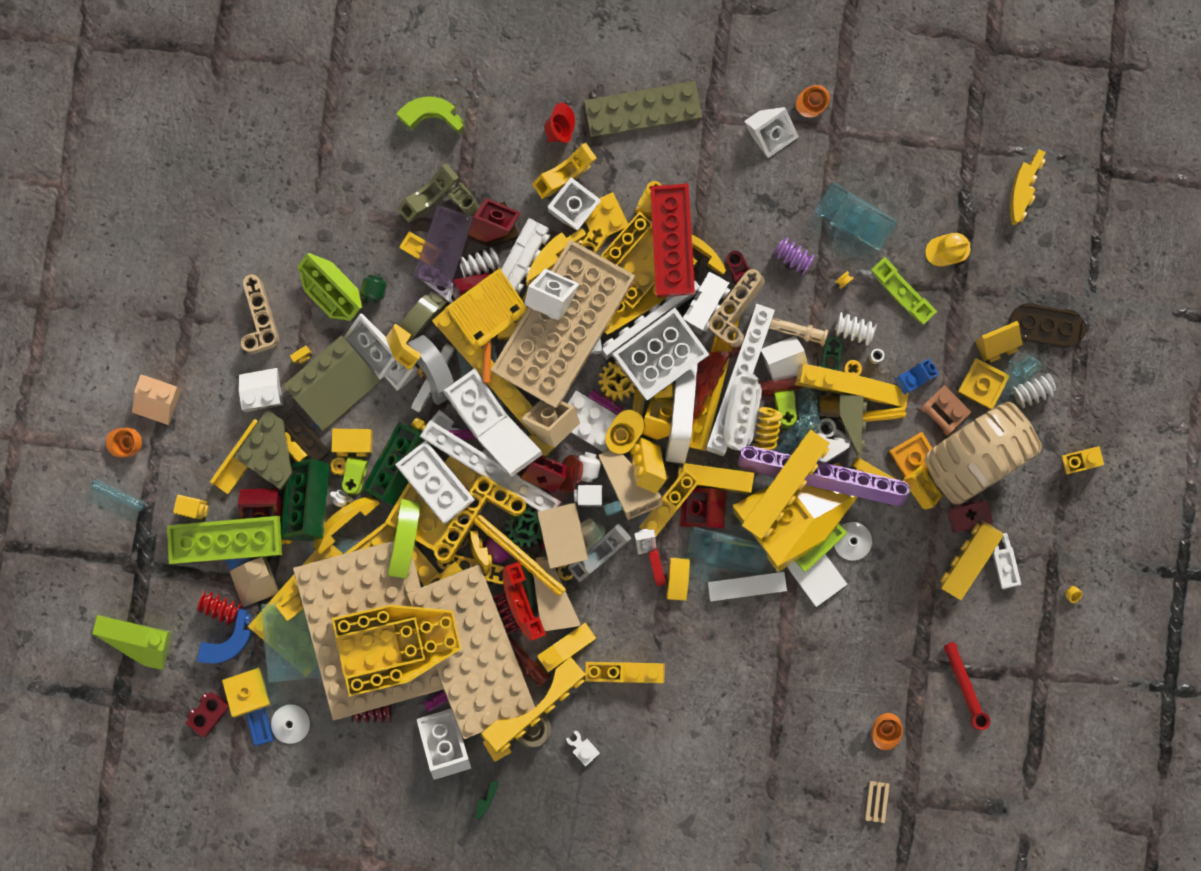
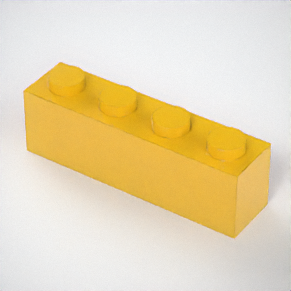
M983 520L980 524L976 523L971 531L972 537L970 540L966 539L961 546L963 551L959 557L956 555L950 564L952 568L949 572L945 571L940 579V582H942L941 589L959 600L963 599L1003 537L1001 531Z

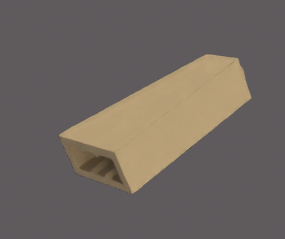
M607 449L599 455L601 465L627 520L663 505L662 497L658 492L655 494L636 486L633 465L623 454H617Z
M547 556L535 558L536 563L563 586L556 569H550ZM534 576L539 616L544 630L550 631L580 626V621L566 591L561 596H557Z

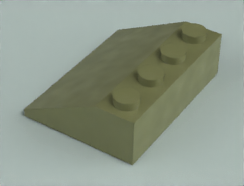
M341 335L283 386L324 431L377 386L381 380Z

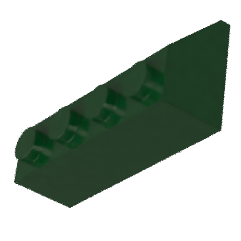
M398 422L362 490L395 506L409 482L395 464L425 441L420 437L421 432Z
M312 458L292 463L290 465L292 466L293 475L285 485L281 539L297 541L323 539L330 464Z

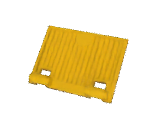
M500 268L445 307L474 350L481 348L513 322L524 316L528 309ZM516 304L519 310L512 314L510 308ZM481 331L483 336L476 340L473 335Z

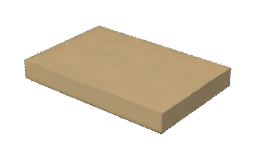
M576 503L538 512L550 569L588 560Z

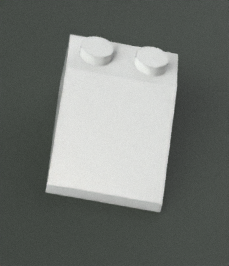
M452 709L417 719L428 765L434 780L471 769L463 737Z

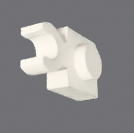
M440 410L431 419V421L447 431L460 430L452 428L451 426L454 421Z
M575 730L574 734L577 736V740L571 741L567 737L566 741L568 744L576 747L572 752L586 766L600 752L588 739L582 742L580 733Z

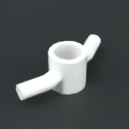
M829 418L818 422L811 420L795 422L796 428H811L815 433L826 435V438L833 435L845 439V443L850 444L846 434L836 429V424ZM822 424L827 425V434L821 431Z

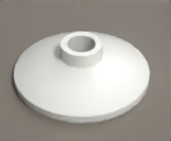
M857 522L843 524L841 527L847 534L834 545L836 552L847 560H859L865 557L872 546V537L869 530ZM852 537H855L857 539V543L855 545L851 544L850 539Z
M285 705L274 713L271 720V729L275 737L281 742L287 744L297 743L308 734L310 719L303 708L297 705ZM287 721L293 723L292 728L286 726Z

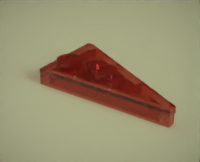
M708 352L709 355L697 363L693 419H698L705 409L703 405L708 395L712 396L719 378L725 371L723 370L728 358L731 359L733 356L732 352Z

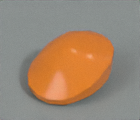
M821 85L809 86L798 95L795 102L796 109L804 117H816L829 106L830 94Z
M128 427L112 430L107 435L105 440L106 448L115 457H132L140 451L142 438L135 429Z
M885 713L877 717L871 730V738L874 745L880 750L885 751L896 747L903 735V726L900 719L891 713Z

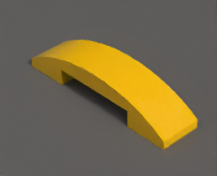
M692 235L693 248L710 259L707 267L723 277L726 270L718 255L705 242Z
M369 496L355 500L342 507L324 524L323 539L315 540L313 547L321 554L335 542L331 537L332 534L358 512L366 516L380 503L374 497Z

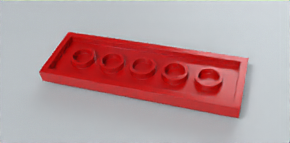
M689 183L650 186L656 297L695 295Z

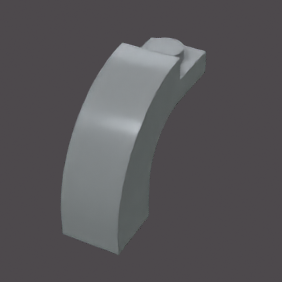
M424 335L408 342L407 345L421 354L416 363L421 367L428 379L433 402L439 405L448 400L443 390L452 385L454 381L441 353Z
M620 524L616 525L587 551V561L571 564L568 569L581 582L624 546L631 537Z

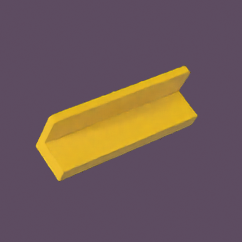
M256 419L250 424L210 481L211 484L216 485L229 495L249 468L234 458V456L257 425L258 421Z

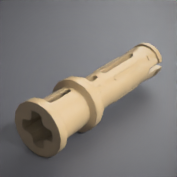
M772 317L769 327L772 330L804 338L806 342L810 340L820 343L821 346H824L828 334L826 329L823 331L813 328L812 325L807 327L774 317Z

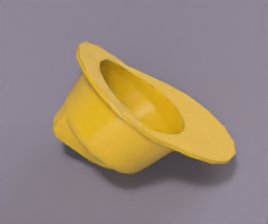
M950 233L932 239L927 244L925 252L928 261L940 267L965 260L969 256L971 249L970 243L964 235Z
M625 410L616 416L605 435L606 445L612 452L624 454L632 449L644 429L642 416L633 410Z

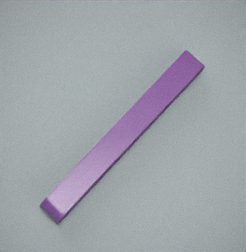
M745 446L741 450L738 466L744 471L775 478L791 455L754 446ZM818 461L816 464L819 466L812 475L808 473L805 478L807 481L805 485L895 506L903 505L910 492V486L904 481Z

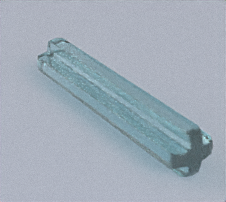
M93 480L91 484V489L138 511H142L145 506L144 501L101 481Z

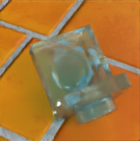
M1030 354L1019 363L1012 359L1009 361L1011 373L1016 378L1020 377L1024 381L1029 380L1043 368L1042 363Z

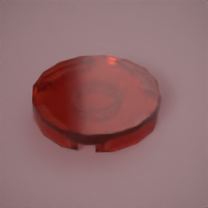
M568 455L563 460L562 464L566 465V478L559 486L560 491L571 493L576 489L574 487L576 483L579 484L581 481L583 464L582 461H579L581 459L579 456Z

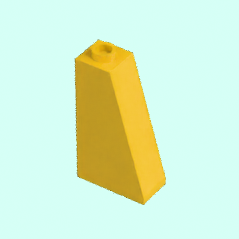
M687 463L683 464V468L679 467L678 477L687 468L701 480L697 485L699 487L747 495L752 491L754 473Z

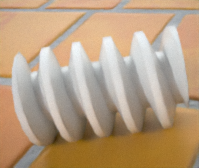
M492 247L490 248V254L486 250H483V256L476 252L475 259L470 254L468 255V261L461 257L460 266L464 278L467 275L474 276L475 272L477 275H480L482 270L485 273H489V268L495 272L497 265L501 269L497 253Z
M840 312L835 326L836 336L843 332L846 339L850 334L851 341L858 337V343H861L865 339V343L868 346L873 339L877 323L872 328V322L869 321L865 325L864 319H861L857 323V317L850 321V315L848 314L843 319L842 312Z
M1046 374L1045 377L1040 376L1038 380H1031V383L1025 382L1024 386L1022 384L1017 385V389L1012 387V391L1017 403L1022 408H1025V402L1031 406L1032 399L1039 403L1040 396L1044 401L1047 400L1046 394L1053 398L1056 385L1052 376Z

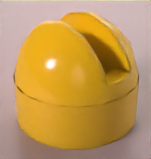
M1070 586V589L1065 591V596L1071 603L1078 602L1083 595L1082 591L1075 586Z

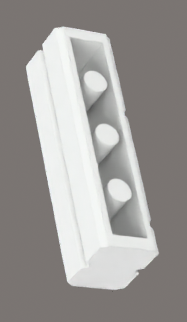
M528 218L501 269L518 295L524 287L521 283L525 277L527 278L533 261L541 252L542 244L546 245L551 236L548 234V227Z

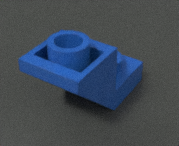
M928 358L896 377L895 381L905 395L936 377L939 373L936 370V366Z

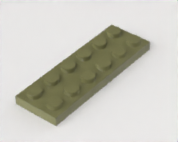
M696 81L584 100L591 138L702 119Z

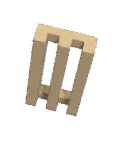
M869 781L865 812L866 821L885 823L889 783ZM877 786L874 815L871 817L873 787ZM881 787H884L881 817L878 818Z

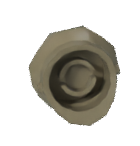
M542 714L539 716L541 720L533 727L529 725L524 730L526 733L518 741L526 747H541L551 735V724L547 715Z

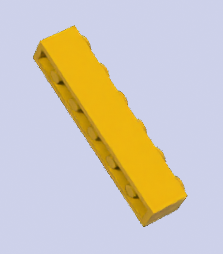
M809 430L741 526L759 539L767 538L773 530L771 525L774 521L779 522L784 515V512H782L786 505L790 506L796 498L793 494L797 489L801 491L807 483L805 478L808 473L812 475L819 466L816 464L820 457L824 458L829 452L828 445L830 443L814 431Z

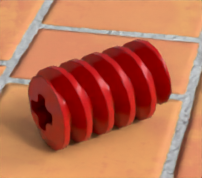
M205 590L198 602L197 612L202 613L204 611L205 616L211 614L212 619L218 617L219 622H223L226 619V625L234 623L242 604L235 608V601L228 605V598L221 602V595L214 599V592L207 596Z

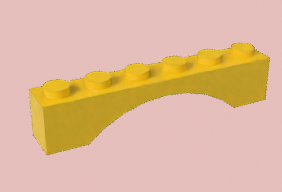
M569 657L555 670L551 688L537 707L517 718L496 720L481 733V737L496 754L499 751L505 752L511 746L510 742L514 738L520 739L526 733L524 730L529 725L533 727L541 720L539 716L544 712L546 714L550 713L555 708L554 703L558 700L562 702L570 695L569 690L573 687L577 689L585 682L583 678L586 674Z

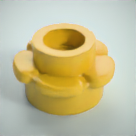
M337 457L331 461L330 466L333 474H339L340 476L345 474L347 462L345 458Z

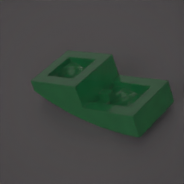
M491 780L487 799L479 798L475 819L479 820L490 806L496 794L499 781Z

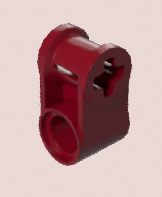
M734 250L727 255L725 264L736 286L740 281L739 278L743 277L750 270V267L747 265L741 252ZM733 255L739 258V263L736 265L732 264L729 260Z

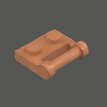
M945 385L920 408L944 430L943 433L946 436L971 413ZM933 404L952 421L950 425L931 407Z

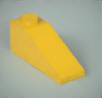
M584 623L537 657L549 672L591 643L596 637L587 624Z

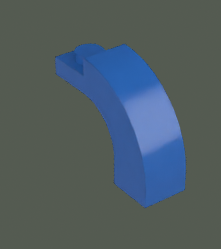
M238 610L234 633L226 642L222 644L201 642L197 662L220 663L229 661L242 653L253 635V631L246 630V627L251 623L252 616L249 615L250 610Z

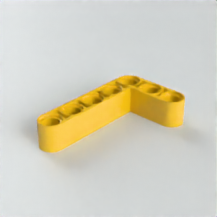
M481 477L477 479L469 493L475 500L479 501V505L476 508L467 506L453 518L434 550L436 559L440 563H448L452 560L487 501L509 514L519 517L526 511L524 499L489 478ZM480 484H488L489 489L484 492L480 491ZM498 493H504L506 498L503 501H497L495 496ZM516 502L523 505L519 511L512 509V505ZM462 516L469 518V522L465 525L459 523V518ZM453 532L459 534V538L456 541L449 540V535ZM442 549L449 551L448 556L445 558L438 556L439 551Z

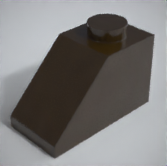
M823 392V395L818 396L817 420L829 418L836 421L840 418L839 396H835V393Z

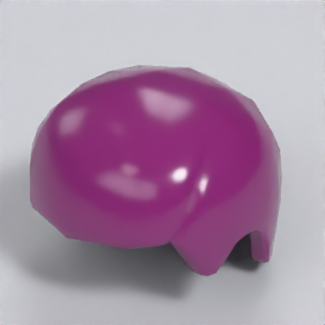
M488 537L484 542L483 548H487L488 555H491L493 563L499 564L511 557L491 537Z

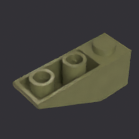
M840 395V418L838 419L855 455L860 456L861 451L865 449V440L861 439L862 432H865L866 421H862L863 413H866L867 402H863L864 396Z

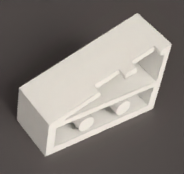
M711 272L708 273L697 295L690 304L687 313L683 316L690 329L699 335L703 331L707 332L709 329V319L720 307L718 303L721 298L725 299L730 291L727 288L729 282Z

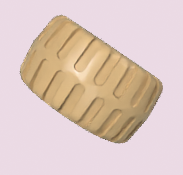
M1005 402L978 417L932 448L925 455L924 462L935 484L953 504L959 505L1036 457L1042 450V443L1031 422L1012 402Z

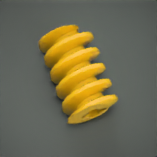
M761 407L759 411L764 414H759L757 418L762 421L756 422V425L761 428L755 429V433L759 435L753 437L757 442L753 443L752 446L773 450L777 447L776 442L780 432L779 427L781 426L782 414L775 409Z

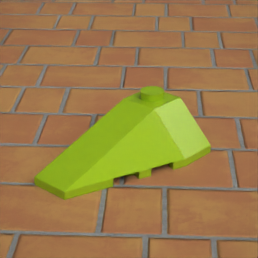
M97 615L92 634L143 666L164 670L173 632Z

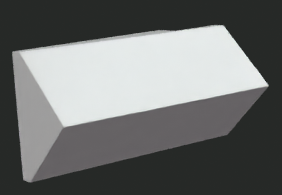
M360 314L344 336V339L380 380L385 377L397 391L400 390L417 375V367L414 365L409 370L394 360L386 337L363 314Z

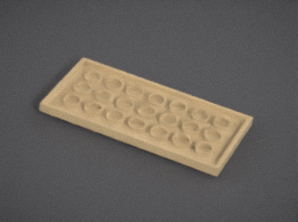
M569 240L551 270L579 284L568 310L557 320L529 307L491 369L493 373L555 409L561 404L636 279V276L572 240Z
M480 564L406 593L411 607L453 610L461 650L435 665V668L463 739L485 731L496 720L513 719L535 708Z

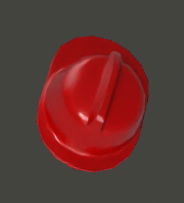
M561 102L555 105L551 117L544 124L547 142L567 143L571 140L575 127V115L569 105Z

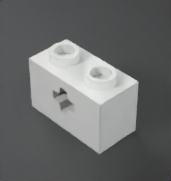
M578 485V490H574V501L578 503V507H602V485Z

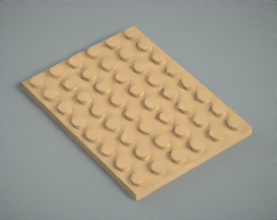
M394 541L293 568L333 721L443 690L436 668L433 666L408 683L350 697L347 692L331 617L387 605L411 607L406 593L421 588L413 556L407 579L387 576Z

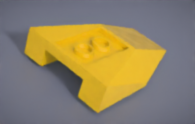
M641 212L632 219L601 255V257L636 276L635 281L604 330V333L607 335L650 311L657 304L660 305L666 298L656 297L652 222ZM693 258V263L695 267L697 264V260Z
M839 463L831 464L841 467ZM804 485L801 491L797 489L793 494L796 498L792 504L784 507L782 510L784 515L779 522L774 521L771 525L773 530L770 535L762 539L757 538L755 535L753 536L767 553V559L776 571L780 572L824 542L858 497ZM769 486L733 505V513L741 524H743Z
M387 605L331 617L349 697L408 683L461 650L453 610Z

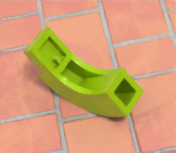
M437 97L414 99L396 113L398 119L411 131L421 121L430 117L444 120L459 135L465 130L464 121L457 114L453 116L456 113L455 106Z

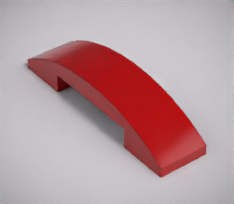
M516 562L503 567L505 594L519 628L530 641L546 635L540 616L534 618L521 583L526 578L520 562Z

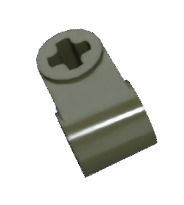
M460 182L457 188L452 192H447L446 195L465 216L473 218L480 206L465 185Z

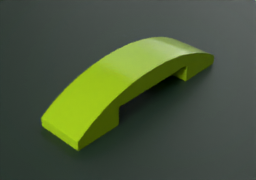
M883 257L871 269V272L889 294L909 314L924 325L937 311L925 298L922 299L897 272L898 270L886 257Z
M404 499L400 501L397 528L387 576L407 579L418 525L419 502Z

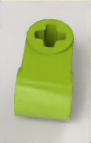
M794 391L774 393L775 408L782 414V419L780 420L781 427L789 429L797 420ZM785 415H788V418H792L789 423L784 419Z
M348 457L342 482L345 492L350 495H357L361 492L368 461ZM354 482V484H356V488L352 487V489H350L348 487V484H352Z

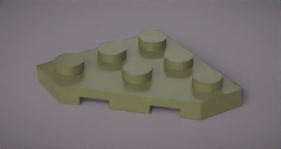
M266 410L234 456V458L281 490L293 475L284 421L269 410Z

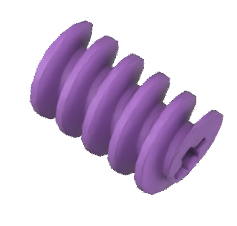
M786 237L779 243L772 255L778 253V260L784 257V264L791 261L789 267L793 268L796 265V272L798 273L803 270L802 276H804L813 263L814 255L811 254L807 257L808 250L801 253L802 246L799 245L794 248L795 242L793 241L788 244L789 238Z

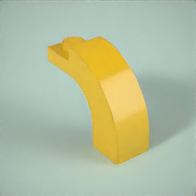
M586 143L582 144L563 163L542 173L532 185L542 199L547 198L560 191L570 178L576 180L583 175L597 158Z

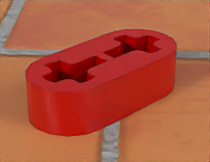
M658 550L648 551L656 586L666 585Z

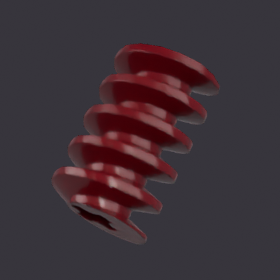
M502 593L493 597L494 601H498L496 608H501L498 612L499 615H504L501 621L507 622L504 629H510L508 633L520 629L510 610L506 594Z
M392 705L352 715L351 723L354 722L355 718L357 723H361L362 718H364L365 723H368L370 717L373 723L377 722L378 717L381 723L385 722L386 717L388 722L391 723Z

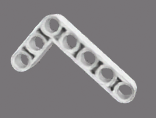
M697 364L675 380L672 423L666 450V462L684 464L686 461L692 434Z

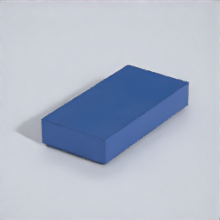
M266 708L247 713L246 717L254 746L274 741Z

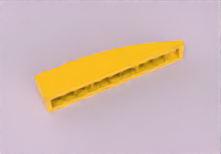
M802 364L798 367L795 383L798 386L840 395L864 396L863 400L904 408L907 407L909 393L904 395L900 387L893 384L808 364Z

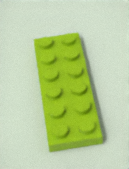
M280 516L167 525L169 564L282 555Z

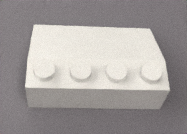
M673 308L611 355L644 398L648 400L707 357L709 353L676 308Z

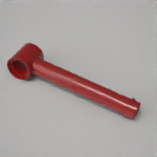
M955 642L944 645V652L946 651L971 713L970 725L975 730H985L990 726L991 720L986 713L982 712L962 659L959 656L958 646ZM978 716L984 718V724L981 727L976 724Z

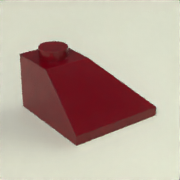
M485 198L473 217L468 235L484 242L508 235L521 212Z

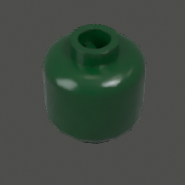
M368 275L362 281L360 294L366 297L367 302L377 303V300L384 299L387 283L383 280V277Z

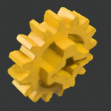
M616 361L614 365L608 362L609 368L603 367L605 373H599V376L603 379L598 381L603 386L601 391L606 392L607 398L612 395L613 401H616L617 397H619L622 402L625 396L631 399L630 393H637L634 389L636 386L623 373ZM619 377H621V383L618 384L617 381L619 380ZM608 386L615 387L617 392L612 391Z

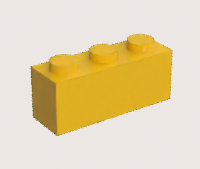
M640 438L630 451L636 486L657 494L666 481L661 446Z

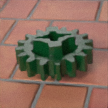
M528 507L527 511L519 517L508 514L507 518L510 521H505L504 525L508 526V528L504 529V533H509L507 538L513 539L514 544L519 543V548H522L524 544L529 549L531 543L536 546L538 544L537 540L542 541L543 539L540 535L542 530L539 517L537 516L538 510L531 512V507ZM515 520L517 527L513 530L512 525ZM522 525H524V526H527V525H528V526H529L528 530H526V529H523V530H522V529H521ZM537 525L538 530L537 534L535 535L533 528Z

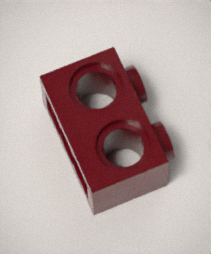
M214 691L209 692V694L205 693L200 698L199 702L201 704L197 709L193 708L187 715L188 720L185 723L203 738L210 734L229 710L228 702ZM211 700H214L217 703V709L215 711H212L209 708V702ZM198 716L204 717L205 724L203 726L197 724Z

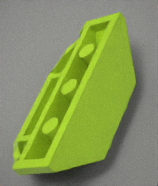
M311 253L306 254L297 266L304 291L330 318L351 321L362 308L358 288L333 262Z

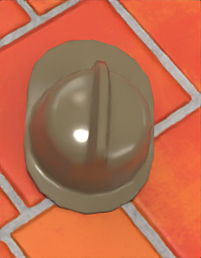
M591 518L580 521L586 551L599 542L606 531L603 525L596 524Z

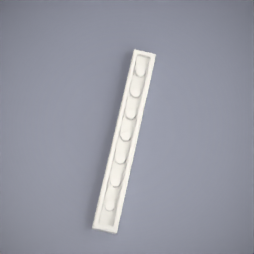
M431 420L420 435L421 438L477 473L524 499L525 503L538 511L556 508L561 503L532 483L520 479L519 475L515 474L511 477L498 462Z

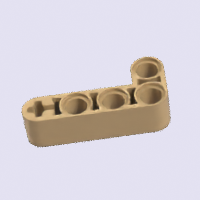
M750 269L743 275L709 321V328L732 347H739L744 342L743 333L734 324L764 286L765 280L763 276L755 269ZM752 278H754V279L757 278V281L754 282V281H751V279H752ZM741 292H747L743 299H739ZM730 307H735L732 314H727V310ZM719 322H723L722 328L716 330V324ZM733 333H738L737 339L730 341V336Z
M251 274L244 278L243 286L257 332L245 335L241 340V346L248 353L255 354L276 347L279 344V335L264 285L256 275ZM252 281L256 282L254 286L258 293H255L254 289L250 286L252 285ZM258 298H262V305L259 307H255V300ZM267 316L268 322L265 325H260L261 317ZM269 334H273V341L270 343H266L265 337ZM255 340V346L248 349L247 342Z

